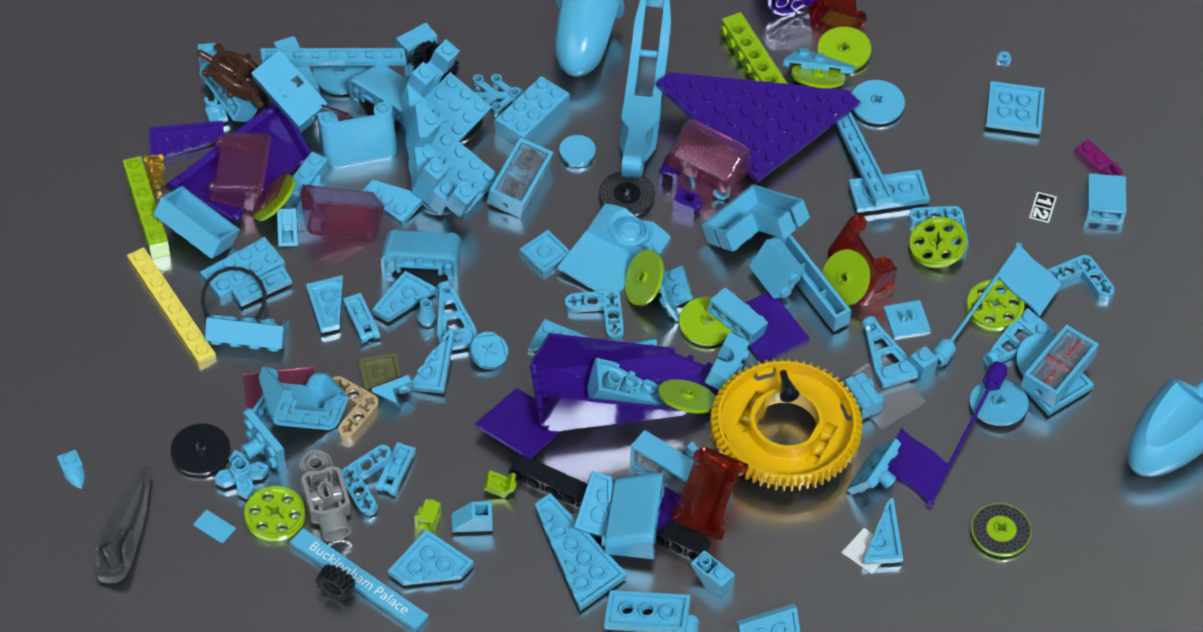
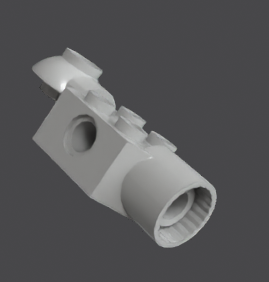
M320 450L309 451L301 457L299 464L300 470L303 473L301 489L311 523L319 524L325 541L334 542L344 539L351 532L347 516L350 514V500L341 469L332 466V460L327 453Z

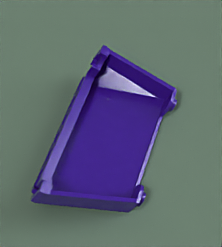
M272 102L267 107L269 111L265 108L192 166L169 181L165 188L172 192L183 186L225 219L235 222L242 216L240 212L256 201L274 181L284 175H289L296 168L300 167L311 151L297 128Z

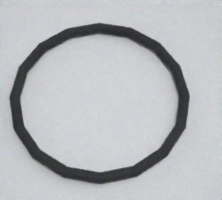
M226 267L216 271L207 279L201 291V305L206 317L210 315L205 305L206 289L218 274L229 270L248 273L259 283L263 299L262 306L254 318L258 320L261 317L266 306L267 292L262 280L254 272L243 267Z

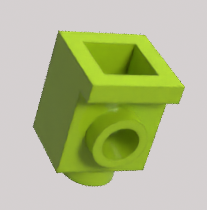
M425 499L423 506H419L417 515L415 514V528L424 531L427 529L434 533L441 516V503L434 499Z

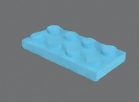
M921 170L883 175L895 200L892 204L876 207L862 178L849 179L848 182L857 213L925 204L930 201Z
M263 237L200 271V276L206 282L218 270L226 267H243L254 272L259 277L279 267H285V261L268 240ZM229 270L218 274L208 286L217 298L223 301L233 295V288L253 280L254 277L243 271Z

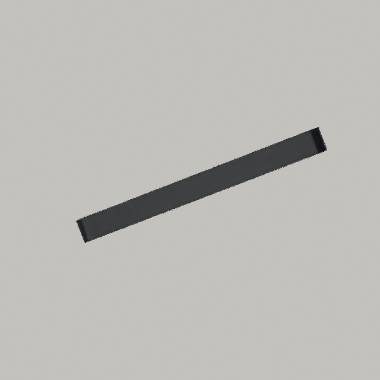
M518 455L508 471L509 475L511 473L516 474L515 480L543 493H551L555 498L580 509L587 483L532 458L529 460L522 455ZM671 521L661 529L656 530L655 544L693 561L704 550L708 552L712 545L706 537Z

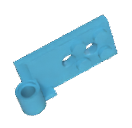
M610 590L604 628L605 630L637 632H698L700 620L696 616L688 615L691 595ZM625 608L633 609L629 614L622 613ZM646 609L653 610L652 614L650 615H644L642 613Z

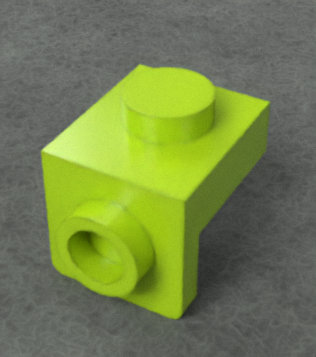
M489 470L486 473L483 490L505 498L516 488V474L511 473L507 477Z

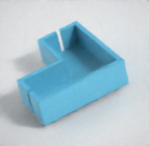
M753 184L701 226L708 244L733 252L745 241L751 239L758 231L785 239L796 230L795 228L801 227L810 219L803 199Z

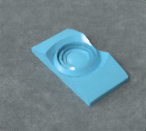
M606 203L588 228V232L634 255L649 249L647 244L652 243L660 255L671 239V236L654 222L641 220L624 207Z

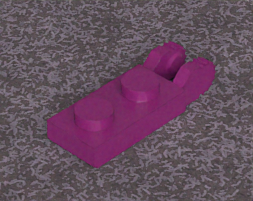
M1089 139L1075 147L1074 152L1096 173L1101 175H1113L1114 173L1118 176L1123 173L1121 167L1114 163Z

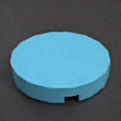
M573 135L565 138L560 144V158L571 167L587 166L595 158L596 147L594 142L588 137Z
M482 332L472 340L470 356L479 367L494 370L506 361L508 346L501 336L496 335V333Z

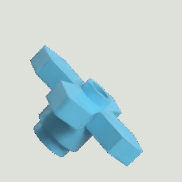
M235 450L229 457L230 469L220 470L214 478L215 484L223 488L237 485L238 495L249 499L254 492L252 481L264 479L269 472L268 465L259 461L250 464L246 460L245 454Z

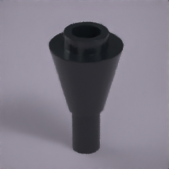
M781 370L779 372L781 378L780 399L783 402H793L799 397V391L789 379L787 371Z

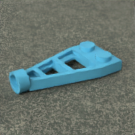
M449 281L441 282L437 286L439 293L438 342L440 344L442 342L441 338L448 332L446 329L447 320L459 318L464 328L454 329L455 336L452 351L470 348L472 340L477 336L475 325L454 291L452 283ZM455 303L458 311L445 313L444 305Z
M1028 308L1016 322L1008 326L991 350L983 355V360L990 366L995 361L1004 362L1016 357L1017 350L1021 344L1014 337L1018 329H1022L1029 336L1038 333L1055 336L1056 332ZM1006 341H1009L1016 348L1007 352L1001 346Z
M870 316L864 319L862 326L865 329L874 374L882 389L918 378V372L910 363V358L882 329L876 317ZM883 339L888 347L877 350L874 341ZM891 353L899 361L884 367L881 362V356Z

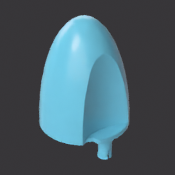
M556 0L560 10L556 25L554 52L558 64L566 74L572 77H581L599 65L607 47L615 18H621L624 14V0Z
M1168 379L1142 412L1132 432L1127 455L1131 470L1142 477H1156L1170 473L1185 466L1203 453V379L1196 387L1179 379Z

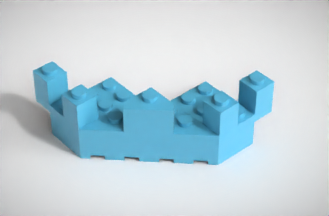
M445 39L435 49L430 61L427 64L422 62L412 72L401 96V104H403V121L406 130V146L409 155L408 163L412 180V192L439 215L449 208L457 216L461 217L463 214L467 215L489 192L499 174L460 143L491 110L492 106L451 72L440 82L442 76L454 65L460 52L459 49Z

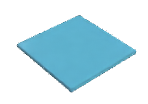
M587 229L557 269L594 291L615 290L620 293L625 287L628 267L636 255L588 232Z

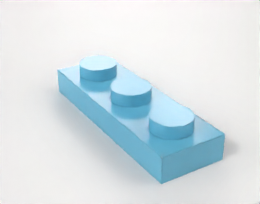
M283 266L259 276L264 284L267 295L292 284V279ZM255 279L232 289V294L241 307L263 297L261 287Z

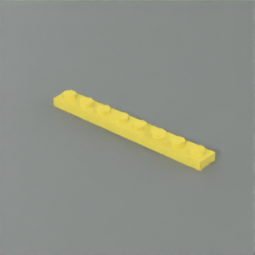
M143 247L128 254V261L198 366L215 359V352L209 343L205 341V337L145 248Z

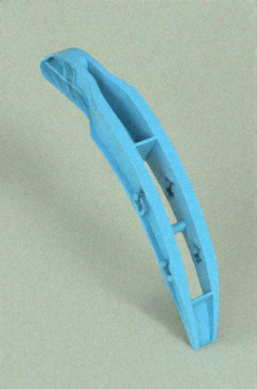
M640 0L635 17L621 116L623 123L619 146L623 154L622 177L641 179L644 163L656 150L663 92L656 86V83L666 75L671 32L670 0ZM646 6L663 8L658 51L641 49ZM640 56L657 58L652 97L636 96Z

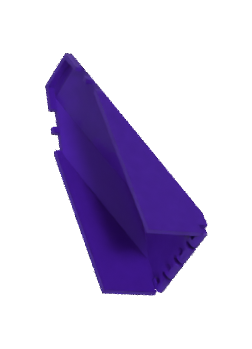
M549 333L531 359V363L534 364L529 366L531 378L533 379L534 394L536 395L537 410L539 411L540 426L546 427L547 430L551 431L693 414L671 406L588 398L587 386L596 358L613 361L620 365L619 368L627 372L631 370L636 373V377L644 381L648 379L658 385L668 380L679 379L700 384L709 389L715 397L719 392V389L705 383L713 366L712 363L701 364L694 361V356L689 355L686 358L676 354L675 349L670 347Z

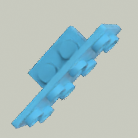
M652 243L647 244L649 250L656 251ZM663 262V280L658 291L659 293L661 292L662 297L659 298L663 308L666 307L669 317L673 316L675 321L678 322L679 315L676 306L692 300L693 295L683 265L666 272Z

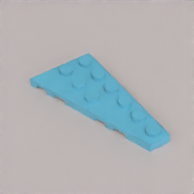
M551 493L535 503V510L579 611L627 578V573L609 554H605V550L589 533L574 529L575 518Z

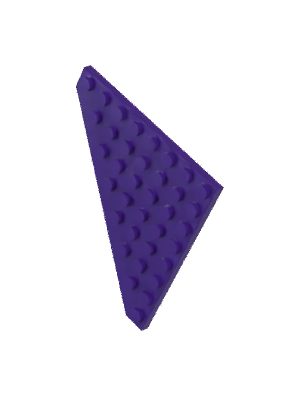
M669 72L656 83V86L756 183L760 182L860 105V101L849 90L816 88L804 85Z

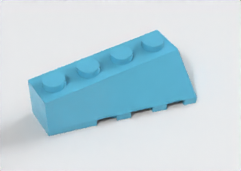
M209 315L206 319L205 341H210V344L213 345L229 343L231 347L248 345L250 349L266 347L268 351H279V349L285 346L290 320H283V323H275L274 319L266 318V320L256 322V319L253 317H243L241 320H237L236 316Z

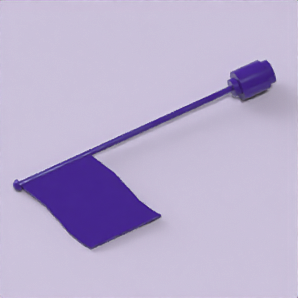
M995 361L989 366L982 380L986 391L948 463L932 449L912 438L901 427L896 437L901 445L897 450L898 454L896 457L889 461L888 471L926 500L927 506L931 507L934 505L933 500L989 392L1001 388L1008 374V368L1002 362Z

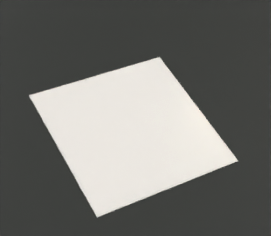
M863 528L841 553L872 574L881 564L863 563L874 536L873 533Z

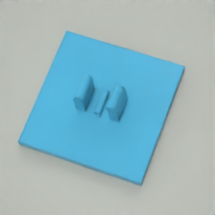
M920 300L883 307L894 338L931 332Z

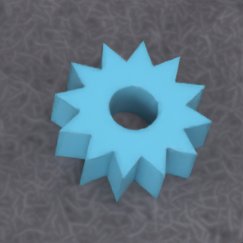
M1007 51L997 54V60L1001 64L1011 61V55Z

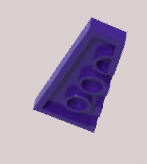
M223 121L149 127L152 163L225 140Z

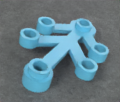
M476 74L473 76V84L485 91L475 93L492 106L491 111L493 114L502 113L505 107L510 103L512 104L524 93L522 89L518 87L511 88L504 83L499 74L491 76V84L502 89L503 91L501 92L487 84L482 75ZM497 99H503L501 102H495Z

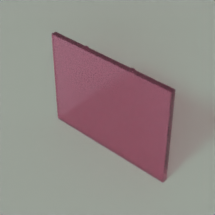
M288 170L261 191L251 217L278 196Z

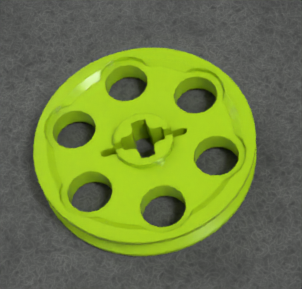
M933 217L921 222L915 227L910 236V248L913 257L920 264L931 268H942L955 263L962 257L967 246L963 227L957 221L947 217ZM928 226L935 227L932 232L925 231ZM946 226L954 227L950 232L944 231ZM938 235H939V238H940L941 241H940L939 244H938V250H937V245H936V243H937V241H938ZM955 239L962 240L959 245H953L952 242ZM917 240H924L922 245L914 244ZM925 253L933 254L929 259L923 258ZM944 253L951 254V257L947 259H944L941 256Z
M992 280L980 282L971 289L966 304L968 313L980 298L977 292L980 290L985 291ZM997 280L979 304L982 309L979 311L975 310L970 318L983 329L1005 331L1010 324H1013L1022 316L1024 301L1013 294L1001 280ZM1003 288L1006 290V292L1004 294H1000L996 291V289ZM1016 300L1019 305L1012 306L1009 304V301ZM995 302L998 303L997 307H993ZM1011 315L1013 318L1016 317V319L1008 321L1003 316ZM992 317L995 322L988 323L985 321V318Z
M282 486L266 487L255 492L247 501L244 510L245 522L249 531L257 538L270 542L283 541L294 536L302 528L305 521V506L301 497L289 488ZM265 495L273 496V499L268 502L262 498ZM285 497H291L293 499V501L288 504L284 503L282 500ZM253 508L260 510V513L257 515H252L249 512ZM293 512L300 514V517L297 519H291L289 516ZM259 524H265L268 526L267 529L264 531H260L256 528ZM280 526L287 527V531L284 533L277 532V528Z

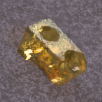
M145 155L146 171H150L147 177L151 190L154 192L161 191L165 186L163 155Z

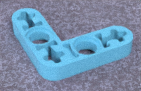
M957 206L913 208L910 211L908 221L913 226H917L921 222L932 218V214H938L940 217H944V214H946L945 217L957 221L963 227L966 234L967 246L964 252L966 253L968 237L961 208ZM947 226V231H952L954 227ZM959 239L953 240L952 244H953V245H958V244H957V241H958Z
M1088 255L1078 256L1048 269L1057 277L1061 285L1082 276L1100 300L1109 301L1114 295V286L1093 258ZM1070 268L1074 273L1068 274L1064 269ZM1096 275L1100 280L1094 281L1090 276Z
M603 290L573 293L565 298V307L570 313L604 310L607 338L612 341L623 339L624 328L621 300L617 291ZM610 297L614 299V306H610ZM591 298L598 300L594 305H590L587 301ZM572 301L576 302L575 306H572ZM614 312L619 316L616 319H610L608 315ZM615 325L617 327V335L613 334V326Z
M380 445L341 471L346 489L365 516L374 515L378 510V504L363 480L392 461L393 452L387 445ZM384 452L386 457L383 458L381 453ZM365 462H371L372 464L369 469H362V465ZM348 474L352 475L355 480L354 483H351L348 479ZM363 487L364 491L361 495H354L355 489ZM366 499L371 506L370 509L366 508L363 500Z

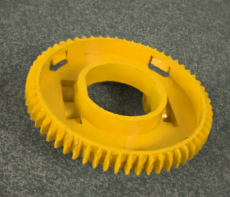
M773 358L772 362H768L765 359L764 364L758 361L757 366L751 363L750 369L745 366L743 372L738 370L737 375L733 374L731 379H727L726 384L722 385V389L719 390L718 395L715 397L710 418L711 436H713V442H716L715 448H719V455L723 454V461L728 460V466L733 465V471L739 469V476L745 473L746 480L752 477V483L759 480V486L767 483V488H770L772 484L775 490L778 489V486H782L783 491H785L786 486H789L790 490L793 491L794 486H797L798 490H801L802 485L806 489H809V484L816 487L817 481L823 485L824 478L829 482L831 476L836 478L837 472L842 473L843 468H847L848 463L852 462V457H855L856 451H858V445H860L863 427L859 405L856 404V398H853V392H849V387H844V381L839 382L838 376L833 378V373L827 374L826 368L820 370L819 365L815 368L812 366V362L809 365L805 364V360L802 363H798L797 358L795 362H791L789 358L787 361H782V358L779 361H775ZM781 370L787 371L789 379L799 391V397L793 402H783L780 399L781 378L779 372ZM773 371L775 374L774 377L765 378L759 381L754 379V375H757L758 377L765 374L773 373ZM776 403H792L806 409L815 419L817 426L807 441L796 445H781L764 437L758 430L757 424L759 419H762L768 406ZM841 405H844L847 415L851 416V421L845 419L840 407Z

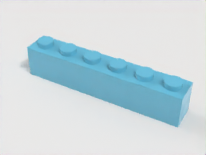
M790 234L785 239L780 238L805 270L800 280L796 283L833 332L850 323L851 309L794 237Z

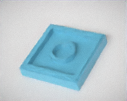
M546 230L519 248V253L543 276L559 266L570 252L549 230Z

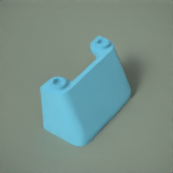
M372 66L352 77L348 82L350 99L357 104L360 101L364 103L368 100L374 105L390 101L394 122L398 120L402 125L400 130L406 133L401 96L409 80L390 69L389 66Z
M390 101L377 103L374 107V115L343 121H338L336 114L333 112L317 113L319 141L323 157L328 158V167L337 168L388 159L397 154L395 126Z
M396 229L388 231L381 255L382 277L391 278L392 273L396 270L397 273H401V267L438 269V275L444 273L448 276V281L458 282L461 238L455 233L400 231Z
M263 366L259 374V382L269 416L276 425L331 430L340 422L349 396L327 373L313 374L306 385L280 383L278 372L272 367Z
M652 472L617 477L615 481H612L613 497L607 534L602 536V546H605V554L654 559V544L660 503L665 489L664 473Z

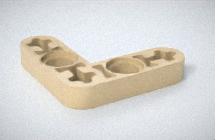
M335 376L332 379L338 385L341 384V388L345 390L347 395L351 392L359 394L357 398L349 397L347 403L354 406V408L338 427L340 439L351 441L377 412L379 401L374 394L343 377ZM358 414L364 416L360 421L354 420L353 417Z

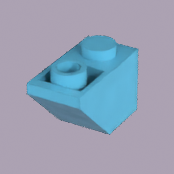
M492 501L470 502L452 513V532L493 531Z
M705 550L691 562L692 568L704 587L719 599L734 587L735 574Z

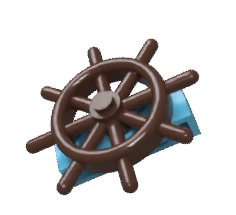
M216 43L214 46L218 52L214 57L203 50H198L197 56L206 60L199 72L201 77L233 121L249 122L254 117L258 108L264 106L261 98L265 92L256 84L251 74L259 65L251 60L249 53L241 55L236 52L225 51L220 43Z

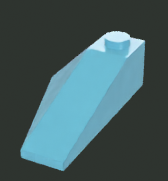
M600 358L594 360L587 386L588 398L669 407L659 397L658 390L660 385L648 379L644 381L636 377L635 372L631 370L627 372L619 368L620 365L613 361Z

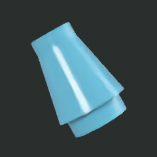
M429 299L421 300L417 313V319L423 325H430L436 319V313Z

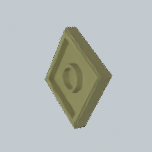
M397 353L358 359L363 387L370 393H373L372 388L402 377Z

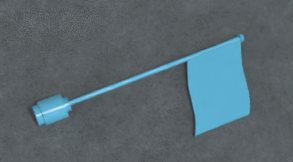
M1021 242L1016 243L1013 252L951 339H941L932 350V353L938 358L937 367L946 365L956 351L953 341L998 278L1013 294L1028 304L1039 317L1061 287L1059 280L1022 248L1023 244Z

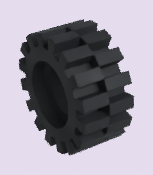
M330 564L324 565L315 581L318 584L317 587L322 588V592H326V595H331L334 599L346 600L356 585L352 575L347 574L346 570L342 571L341 567L336 568L335 565L331 566Z

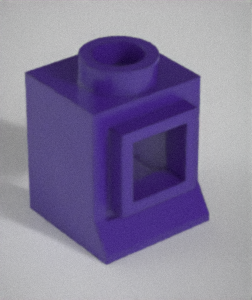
M666 155L659 169V182L663 181L664 174L673 176V185L676 186L683 171L684 160L676 155Z
M682 186L673 199V211L694 218L696 212H700L703 205L701 195L688 191Z

